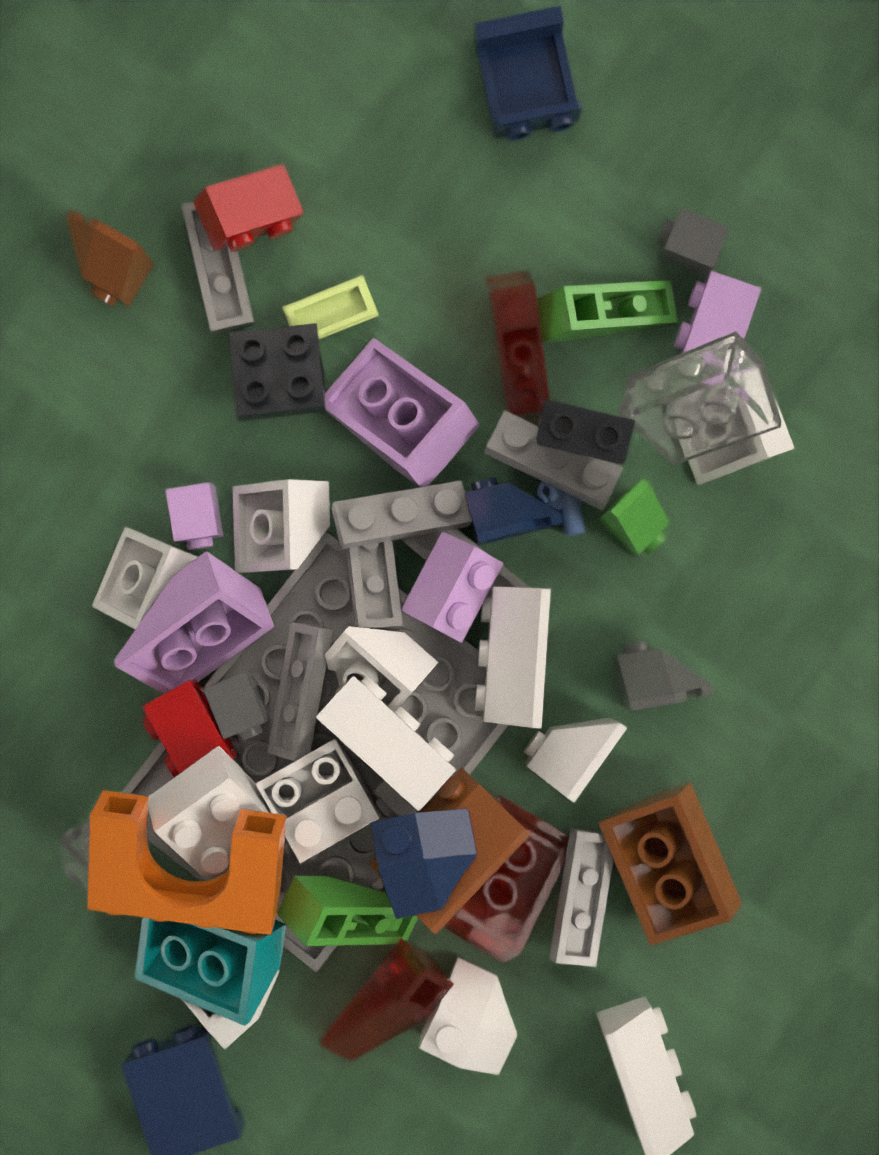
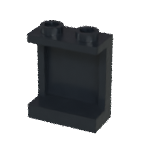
M545 399L536 426L539 427L536 444L622 465L626 462L635 420Z

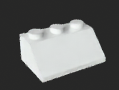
M492 587L491 596H486L482 604L481 622L489 623L488 640H480L478 667H486L485 685L477 684L475 711L483 712L484 722L529 728L542 727L551 589Z
M366 675L362 681H359L353 676L316 718L415 809L420 811L456 771L455 767L449 763L455 755L435 737L427 743L415 732L421 724L401 706L394 713L381 701L387 693Z
M646 996L597 1012L596 1014L644 1154H672L694 1135L689 1119L695 1118L697 1115L688 1090L680 1093L675 1077L683 1074L674 1049L667 1051L665 1049L661 1035L668 1033V1029L660 1007L652 1009Z

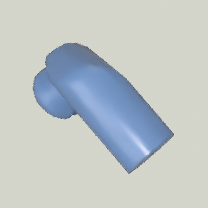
M542 481L537 488L538 498L544 504L562 514L564 536L585 534L582 500Z

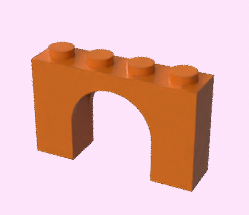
M102 791L90 814L87 910L105 912L109 915L150 918L158 922L172 921L194 924L202 928L216 927L237 930L246 934L259 933L271 935L279 909L287 815L241 809L232 832L229 869L222 875L210 880L189 881L166 872L157 864L149 851L147 843L149 796Z

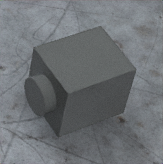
M681 208L674 220L666 218L656 241L664 245L659 259L707 277L715 266L730 227Z
M251 670L203 689L223 739L235 735L239 743L263 733L260 724L270 720V717Z

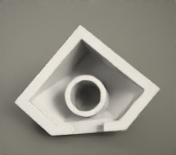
M350 626L325 654L328 669L335 671L339 684L335 695L353 676L362 681L367 675L387 693L381 701L393 712L411 695L438 663L405 632Z
M457 956L420 1033L419 1049L458 1068L499 1075L517 1038V1031L505 1001L498 976Z

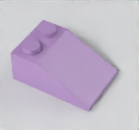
M375 338L368 343L325 393L326 411L417 487L429 486L480 427V424L464 401Z
M206 551L172 576L114 659L115 666L165 694L188 680L196 678L199 682L272 629L274 624L261 589Z

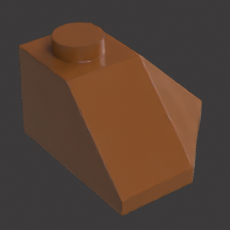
M70 210L66 219L81 276L93 287L90 294L111 307L118 301L129 308L155 263L139 243L99 220L90 218L89 222L86 223L83 220V215Z

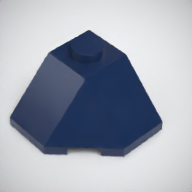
M496 477L472 483L473 491L465 493L472 520L471 525L478 546L559 526L564 523L561 513L509 482L498 484Z
M469 809L418 812L370 823L378 869L395 918L401 919L442 910L462 875L470 868L478 855Z

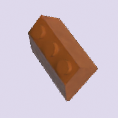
M463 768L450 777L440 787L439 792L420 811L416 812L469 809L478 853L470 868L464 872L451 892L452 895L444 908L439 911L416 915L435 935L531 835ZM375 857L370 866L381 878L377 858Z
M691 782L653 794L598 822L650 946L729 922L741 907L742 901Z

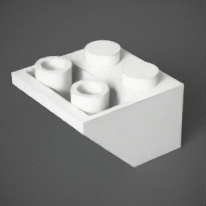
M336 738L256 783L270 811L274 814L287 815L285 837L300 863L364 828L371 822L378 820L381 815V810L376 806V801L361 774Z

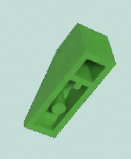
M671 280L563 286L536 299L543 343L582 340L678 323Z
M644 478L629 487L597 519L633 556L639 555L642 551L650 555L667 538L662 531L670 523L651 485Z
M294 876L277 913L305 946L406 944L418 919L416 915L396 919L388 895L385 892L330 876Z

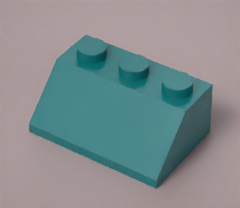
M142 917L134 979L245 1026L252 1020L281 965L286 924L275 920L271 935L259 933L246 934L242 931L216 927L202 928L194 924L172 921L158 922Z

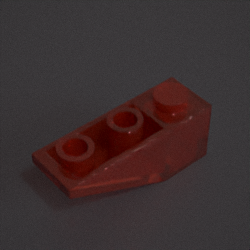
M528 270L485 277L507 412L519 415L540 411L545 399L550 400L535 282Z
M401 938L321 1038L319 1043L323 1048L350 1061H354L427 1019L454 983L430 954Z

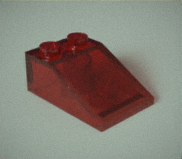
M500 796L497 802L531 835L443 928L499 962L505 963L520 955L565 863L569 836L505 797Z

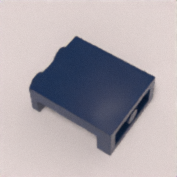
M561 5L478 22L474 25V43L495 139L506 137L507 141H518L529 137L532 134L531 131L548 128L549 132H561L573 127L574 122H579L582 105L581 101L576 98L562 33L564 19Z
M197 1023L190 1024L172 1033L174 1038L159 1043L156 1038H149L131 1047L132 1052L125 1058L121 1067L151 1155H193L241 1137L245 1121L240 1107L237 1109L233 1107L212 1044L213 1036L205 1027L199 1029Z

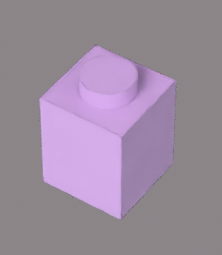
M207 482L165 489L174 542L186 543L187 550H196L212 547V539L224 537L215 485Z

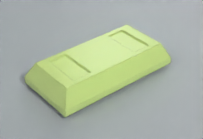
M363 275L282 307L290 326L317 323L319 340L379 316Z

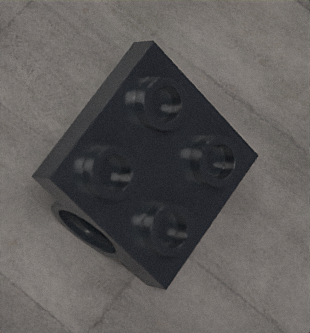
M317 323L229 333L236 417L239 422L326 412L325 378Z

